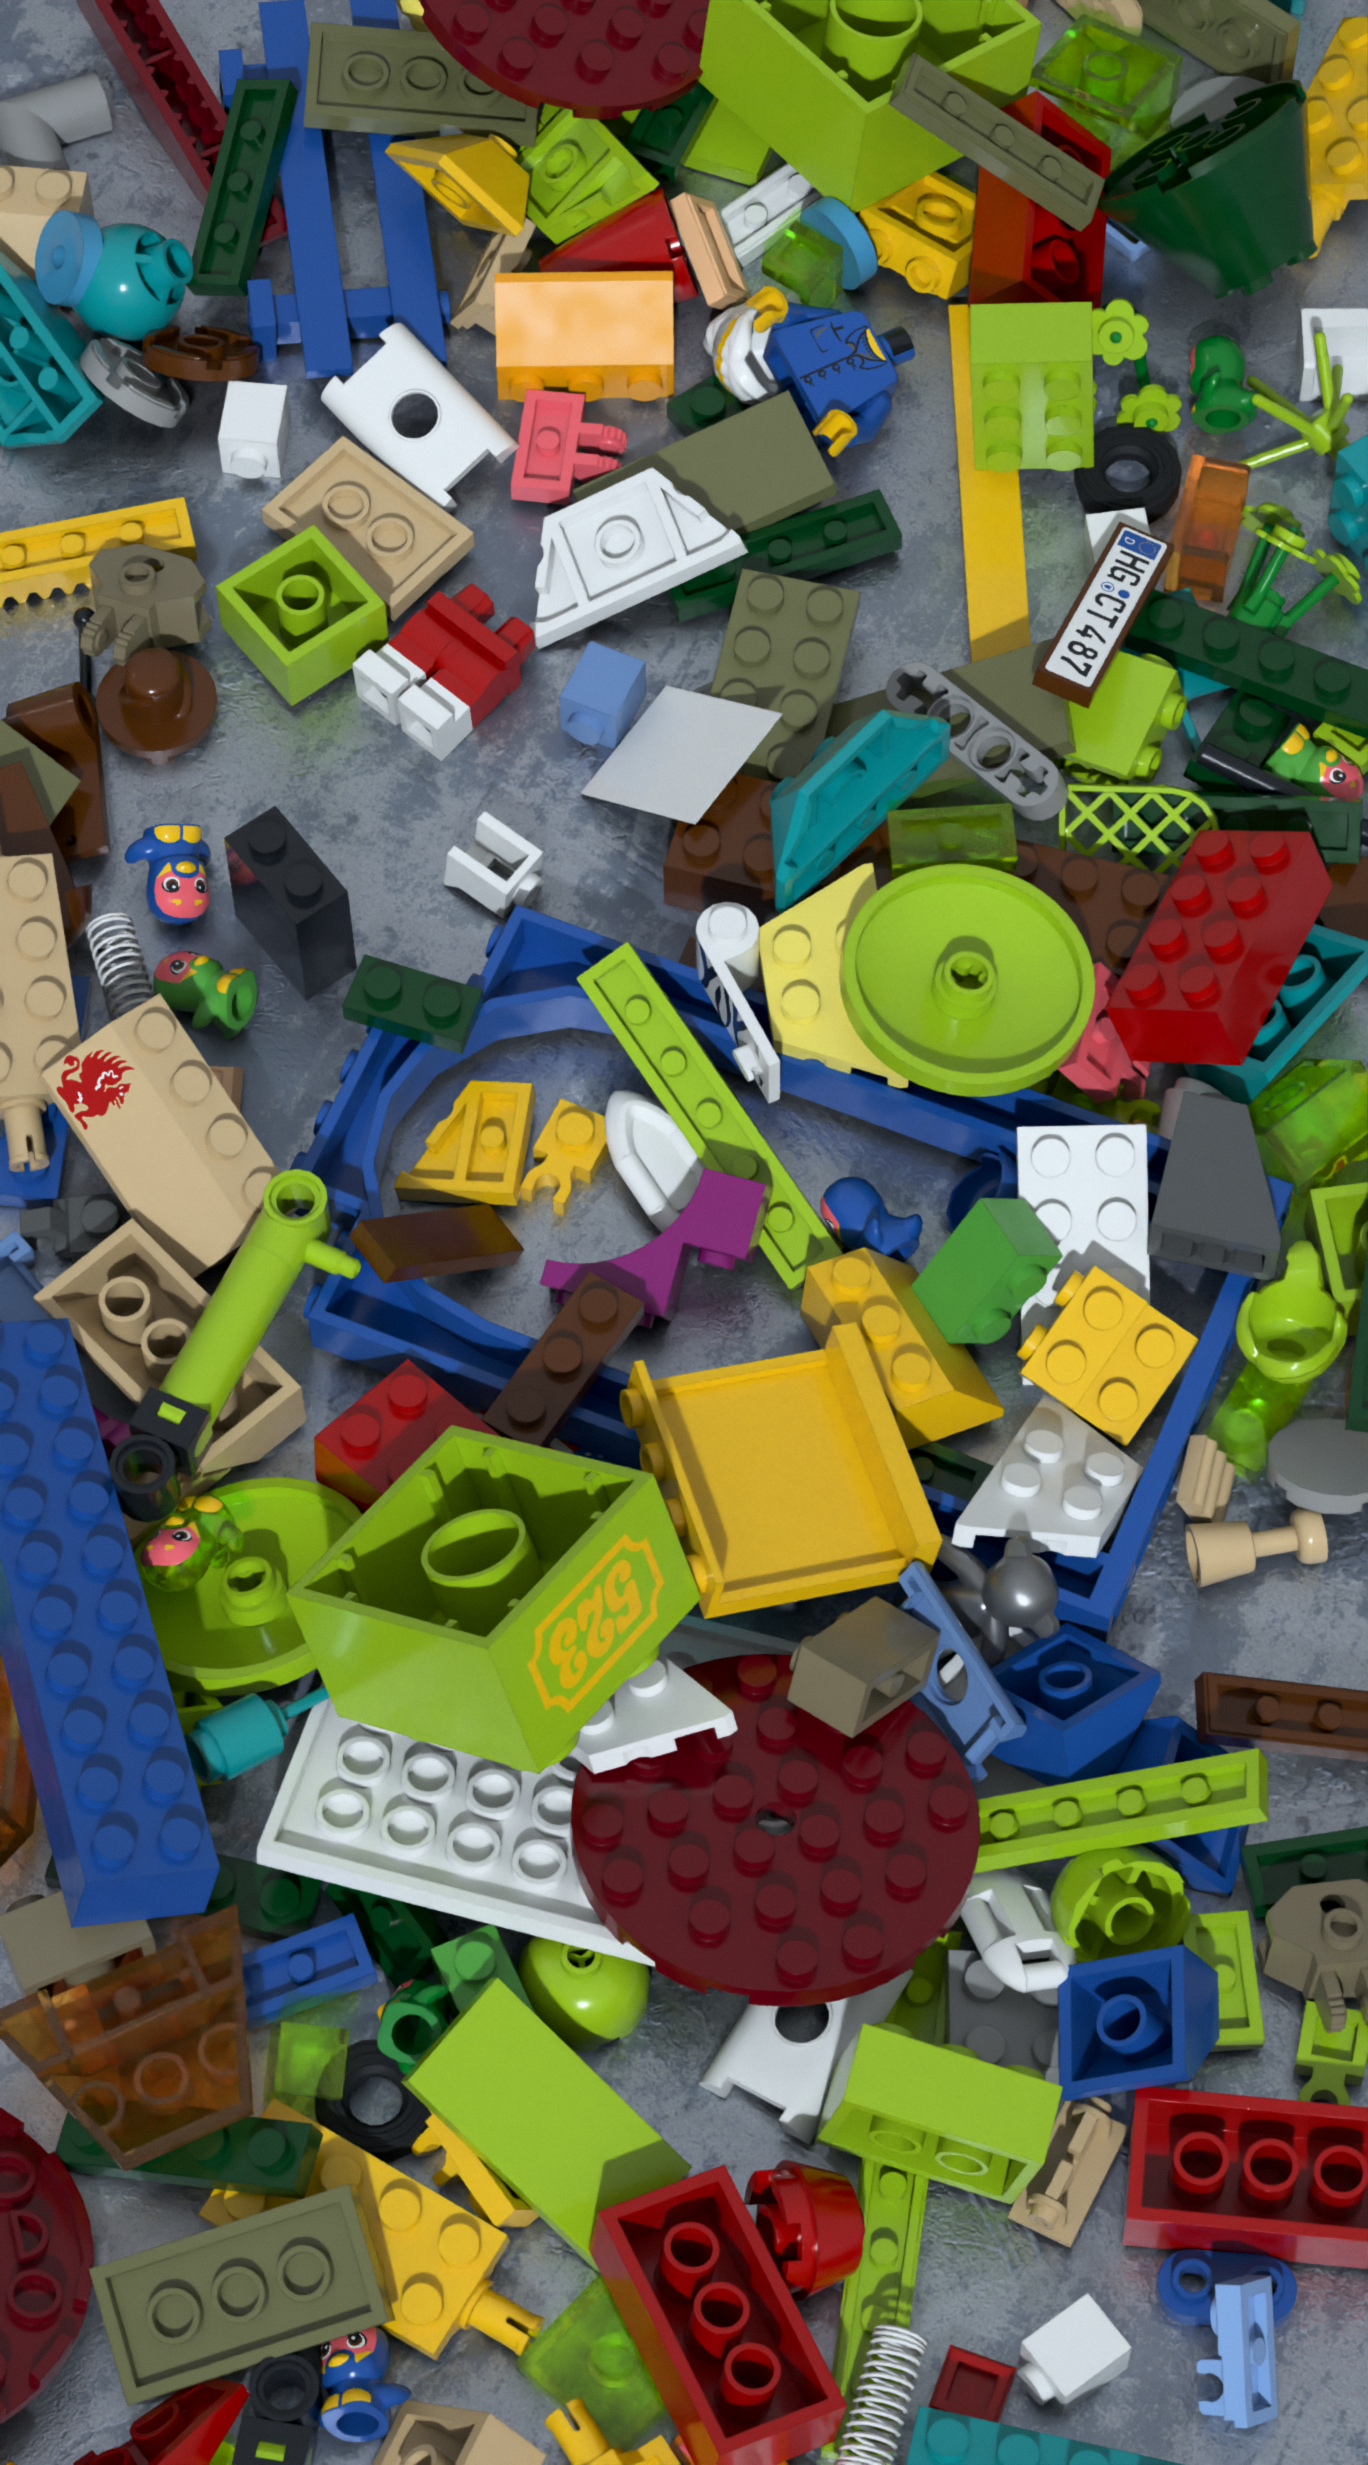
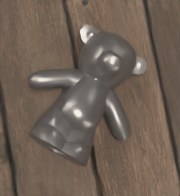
M941 1534L943 1541L937 1558L951 1569L959 1579L952 1581L934 1580L969 1637L973 1639L980 1635L981 1645L979 1652L990 1669L1005 1659L1009 1626L1030 1628L1041 1638L1054 1636L1060 1630L1059 1620L1054 1614L1059 1598L1055 1577L1048 1563L1032 1554L1031 1543L1026 1536H1016L1008 1540L1005 1545L1003 1558L998 1560L988 1570L982 1561L968 1549L951 1544L952 1537ZM902 1587L898 1589L893 1597L892 1605L896 1608H899L908 1597ZM950 1648L945 1649L940 1654L938 1660L952 1654L955 1651Z

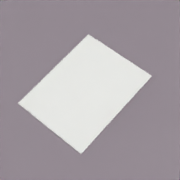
M666 685L580 794L696 825L783 713Z

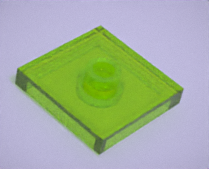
M601 2274L581 2292L515 2361L516 2370L558 2408L560 2407L561 2411L566 2415L569 2412L566 2403L576 2398H582L586 2403L587 2410L612 2448L619 2447L623 2452H628L667 2411Z

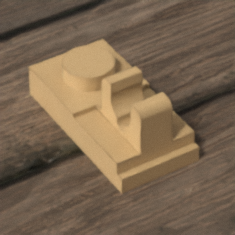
M525 217L524 228L517 237L496 232L491 234L450 320L451 325L457 329L462 326L469 329L476 323L496 336L495 273H521L532 255V249L527 247V244L536 227L535 223Z

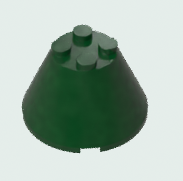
M1299 80L1278 81L1243 93L1233 98L1237 107L1227 114L1209 122L1203 112L1152 141L1103 178L1105 179L1103 185L1105 193L1099 198L1097 209L1201 287L1212 293L1215 299L1226 297L1238 289L1243 296H1248L1262 290L1274 280L1271 271L1284 263L1287 266L1297 264L1318 250L1313 240L1307 93Z

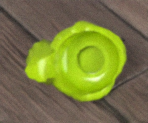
M1302 1240L1295 1242L1288 1249V1254L1286 1255L1288 1263L1276 1280L1261 1287L1257 1292L1252 1291L1247 1294L1241 1304L1236 1320L1235 1333L1237 1345L1244 1356L1267 1378L1280 1384L1307 1383L1323 1374L1342 1350L1348 1331L1346 1318L1342 1311L1338 1310L1336 1301L1326 1291L1319 1253L1310 1241Z

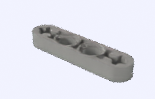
M912 661L901 665L892 673L887 681L885 690L888 701L896 711L941 717L945 721L957 713L970 714L971 719L968 727L962 733L950 736L949 757L1018 813L1030 820L1043 821L1052 818L1062 810L1068 799V784L1051 760L932 666L924 662ZM914 687L918 690L925 689L934 703L928 709L917 697L913 695L908 696L909 691ZM997 745L1011 746L1010 756L1004 764L996 768L983 767V758L988 750ZM1024 771L1038 785H1046L1047 789L1041 795H1038L1036 792L1029 793L1020 781Z

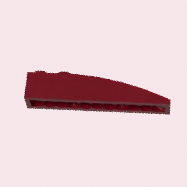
M77 0L79 9L130 96L185 181L205 207L228 116L160 1ZM272 194L259 248L287 235L285 213L274 194Z

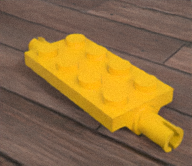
M1368 16L1343 17L1306 92L1313 240L1318 247V250L1309 259L1318 256L1320 246L1332 221L1340 220L1349 200L1368 199Z
M273 2097L260 2118L311 2123L323 2133L305 2198L346 2184H356L395 2316V2321L379 2325L378 2327L435 2361L440 2356L449 2339L460 2328L467 2331L471 2327L478 2329L515 2351V2354L521 2358L526 2356L533 2346L528 2342L530 2336L535 2339L538 2338L545 2323V2318L531 2313L494 2291V2282L490 2280L496 2263L510 2242L508 2235ZM214 2189L198 2215L202 2222L215 2228L300 2199Z

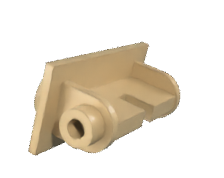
M1095 2096L1086 2098L1084 2104L1074 2100L1065 2101L1054 2122L1045 2163L1015 2200L1008 2214L1009 2219L1071 2248L1129 2131L1128 2126L1109 2118L1112 2111L1110 2104Z

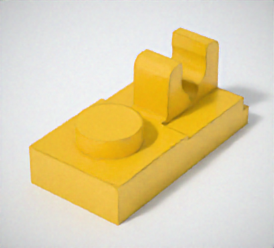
M430 2111L432 2115L425 2121L428 2128L417 2138L411 2149L415 2156H430L440 2146H443L447 2152L445 2154V2164L432 2177L436 2185H456L462 2179L470 2190L468 2200L474 2211L484 2221L494 2225L496 2228L528 2227L539 2217L529 2205Z

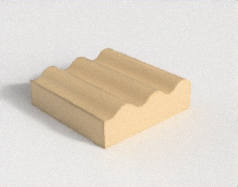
M1190 1435L1176 1495L1177 1503L1194 1524L1224 1522L1236 1466L1226 1461L1227 1455L1217 1450L1218 1443L1208 1438L1207 1435Z

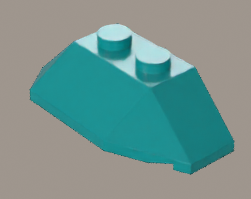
M0 251V443L8 449L65 443L104 402L105 395L88 379L82 370L79 358L87 346L58 305L46 302L38 289L37 283Z
M881 709L852 722L837 738L834 736L826 738L818 746L811 758L810 764L796 777L788 776L778 784L769 800L775 910L782 914L800 903L949 758L951 724L941 717Z

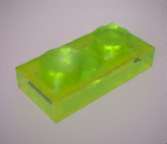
M1012 803L887 811V835L892 877H900L917 869L945 864L977 865L1000 871L1017 870L1018 855Z
M1248 1361L1204 1435L1218 1443L1217 1450L1224 1452L1227 1455L1226 1461L1236 1466L1235 1474L1255 1483L1266 1465L1267 1449L1270 1441L1276 1432L1291 1424L1314 1386L1316 1378L1307 1383L1280 1384L1267 1378L1252 1362Z

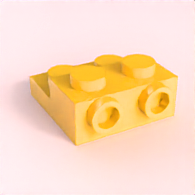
M935 171L860 211L858 220L871 239L876 252L878 266L890 268L906 277L908 284L915 291L938 295L947 300L970 283L977 197L975 193Z
M1095 1265L1091 1266L1086 1275L1075 1269L1053 1300L1062 1307L1048 1329L1037 1323L1016 1353L1018 1357L1025 1361L1018 1374L1123 1447H1127L1190 1356L1199 1339L1154 1309L1146 1300Z

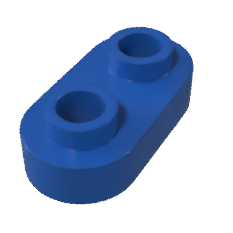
M1186 2249L1172 2254L1163 2262L1158 2272L1155 2293L1161 2310L1175 2322L1184 2325L1212 2327L1210 2309L1215 2297V2284L1244 2275L1271 2276L1272 2286L1275 2290V2293L1272 2295L1274 2328H1277L1292 2313L1297 2296V2284L1291 2270L1282 2261L1271 2256ZM1186 2274H1196L1202 2278L1205 2287L1198 2292H1189L1181 2286L1179 2279Z

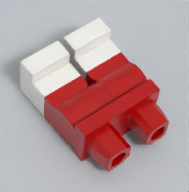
M473 583L455 594L451 599L438 590L426 601L427 608L415 613L405 623L400 633L377 653L369 649L352 664L357 696L396 727L401 723L402 731L441 762L501 702L506 693L510 695L522 684L520 665L525 662L536 647L532 628L517 617H510L495 632H492L484 625L495 615L494 603L485 592Z

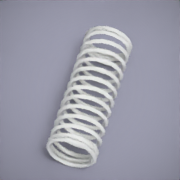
M109 912L99 915L90 921L85 929L87 941L90 943L89 947L92 952V958L95 961V968L98 971V978L101 980L100 984L103 989V995L106 998V1005L109 1007L108 1011L111 1021L119 1018L117 1016L119 1012L127 1013L136 1008L123 1009L128 1005L144 1002L155 996L154 992L151 991L152 983L149 982V974L146 973L147 967L143 963L144 957L140 954L141 947L137 945L139 941L138 937L135 936L136 931L132 917L121 912ZM112 920H123L128 923L127 925H112L102 929L95 936L92 935L93 930L102 923ZM125 928L117 934L99 937L107 931ZM131 946L122 952L106 954L119 947ZM99 948L105 949L101 953L98 952ZM132 955V957L127 960L116 963H109L114 959ZM102 957L108 958L104 962L100 961ZM126 965H135L134 967L124 971L112 972L117 968ZM105 966H106V967H111V968H109L107 971H104V970H103V968H104ZM138 974L128 980L116 981L126 975ZM107 976H114L110 980L106 979ZM141 983L140 985L131 989L119 990L120 988L130 984ZM110 985H117L113 989H109ZM144 992L143 994L134 998L122 999L123 997L133 993ZM113 994H120L115 999L111 997ZM116 1003L122 1004L118 1008L114 1007Z
M881 2324L874 2327V2332L872 2333L873 2340L869 2344L872 2350L866 2353V2358L869 2362L863 2364L865 2374L859 2378L862 2385L856 2388L858 2398L852 2402L855 2409L849 2412V2417L852 2421L845 2426L848 2431L847 2434L842 2436V2441L845 2445L839 2447L838 2452L841 2457L835 2460L834 2465H867L863 2463L886 2465L884 2463L894 2461L893 2455L887 2451H894L898 2448L897 2444L891 2439L901 2437V2433L894 2427L903 2426L904 2421L897 2415L908 2413L907 2408L903 2404L910 2402L911 2397L906 2392L912 2391L915 2388L909 2380L918 2378L917 2372L912 2368L921 2366L920 2360L915 2356L925 2354V2347H927L926 2340L918 2333L890 2324ZM877 2342L885 2348H876L875 2343ZM872 2354H877L885 2360H873L871 2357ZM887 2354L900 2356L909 2359L915 2363L898 2360ZM868 2366H874L882 2372H870ZM884 2366L897 2368L906 2371L910 2374L899 2373L891 2369H888ZM869 2377L879 2384L865 2383V2378ZM881 2378L891 2379L907 2386L893 2384ZM863 2389H866L867 2391L876 2396H864L862 2395L861 2391ZM878 2390L888 2391L904 2398L894 2397ZM863 2401L873 2408H860L858 2402ZM875 2402L885 2403V2404L894 2406V2407H896V2408H898V2409H900V2410L888 2408V2407L879 2405V2404H877V2403H875ZM855 2413H860L870 2420H857L854 2415ZM872 2414L882 2415V2416L891 2418V2419H893V2420H895V2421H897V2422L885 2420V2419L876 2417V2416H874V2415H872ZM856 2425L867 2432L853 2431L851 2426ZM869 2426L879 2427L892 2433L882 2432ZM848 2437H853L863 2444L849 2443L847 2439ZM864 2437L875 2439L884 2442L888 2445L879 2444L868 2439H865ZM844 2449H850L860 2456L846 2455ZM862 2450L872 2451L881 2454L885 2457L872 2455Z

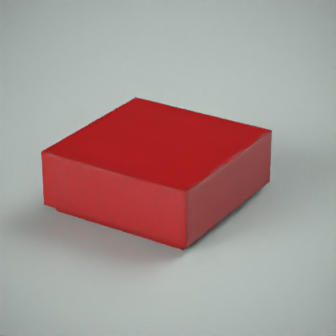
M950 2344L928 2407L999 2423L1016 2376L1017 2368Z

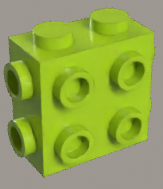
M1120 651L1089 709L1068 700L1076 752L1050 760L1062 776L1085 784L1143 785L1144 782L1150 784L1154 780L1161 764L1162 749H1160V746L1168 729L1175 731L1179 727L1187 706V697L1183 694L1177 670L1169 662L1156 655L1142 654L1140 657Z

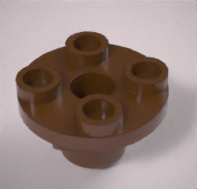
M160 646L143 649L134 653L124 666L115 664L103 677L96 694V712L99 725L109 741L122 751L142 757L147 762L155 765L167 764L174 760L176 755L190 750L201 742L211 730L219 713L215 683L206 668L197 660L184 653L167 650Z

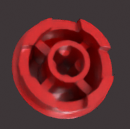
M782 2160L774 2169L755 2171L751 2175L745 2191L744 2204H757L756 2227L794 2300L802 2301L853 2275L857 2271L863 2251L865 2222L855 2190L846 2176L790 2160Z

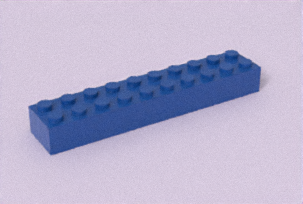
M68 1318L0 1323V1653L71 1928L204 1913L216 1882L220 1865L116 1489L112 1484L109 1464Z

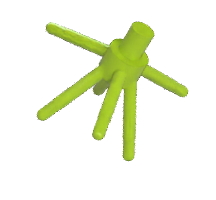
M1323 332L1315 333L1314 344L1324 407L1310 417L1256 376L1251 375L1247 378V385L1253 390L1260 392V394L1252 396V403L1298 430L1302 438L1238 461L1235 464L1237 472H1245L1310 448L1317 456L1327 453L1336 463L1338 451L1350 445L1349 441L1345 438L1350 428L1343 420L1353 402V395L1345 393L1340 399L1343 367L1340 364H1335L1331 371L1326 336Z

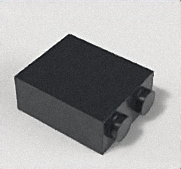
M276 806L224 837L235 915L306 1001L357 969L348 891Z

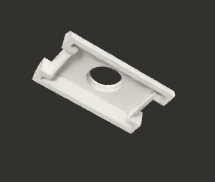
M395 323L379 334L385 345L344 384L334 376L323 390L321 401L382 465L449 514L457 506L456 502L447 493L488 453L502 464L520 445L403 323ZM412 394H422L431 398L438 410V418L434 428L427 435L420 438L404 437L396 431L393 425V412L396 405L404 397Z
M910 1968L891 1981L865 1993L825 2003L829 2011L827 2027L819 2037L806 2043L789 2041L779 2033L776 2027V2014L779 2006H758L748 2003L700 2080L699 2086L726 2099L734 2084L784 2110L779 2119L783 2131L810 2144L818 2131L836 2063L862 2023L869 2025L884 2023L913 1975V1970Z

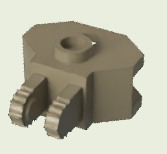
M137 543L102 549L89 563L96 612L91 616L89 623L86 622V626L83 627L80 648L84 651L83 654L99 657L100 654H103L104 649H107L111 643H114L112 658L115 659L116 664L124 666L127 660L140 650L156 646L167 648L200 642L212 628L211 618L199 601L207 591L206 581L192 559ZM152 565L162 566L163 569L155 572Z
M1349 1879L1292 1886L1266 1914L1265 1922L1268 1933L1258 1942L1256 1948L1262 1973L1301 1991L1305 2003L1306 2000L1315 2002L1326 2033L1340 2032L1342 2029H1346L1347 2010L1344 1999L1349 1998L1357 1999L1363 2020L1368 2027V1883L1360 1879ZM1325 1900H1333L1339 1903L1342 1908L1333 1909L1325 1913L1320 1903Z

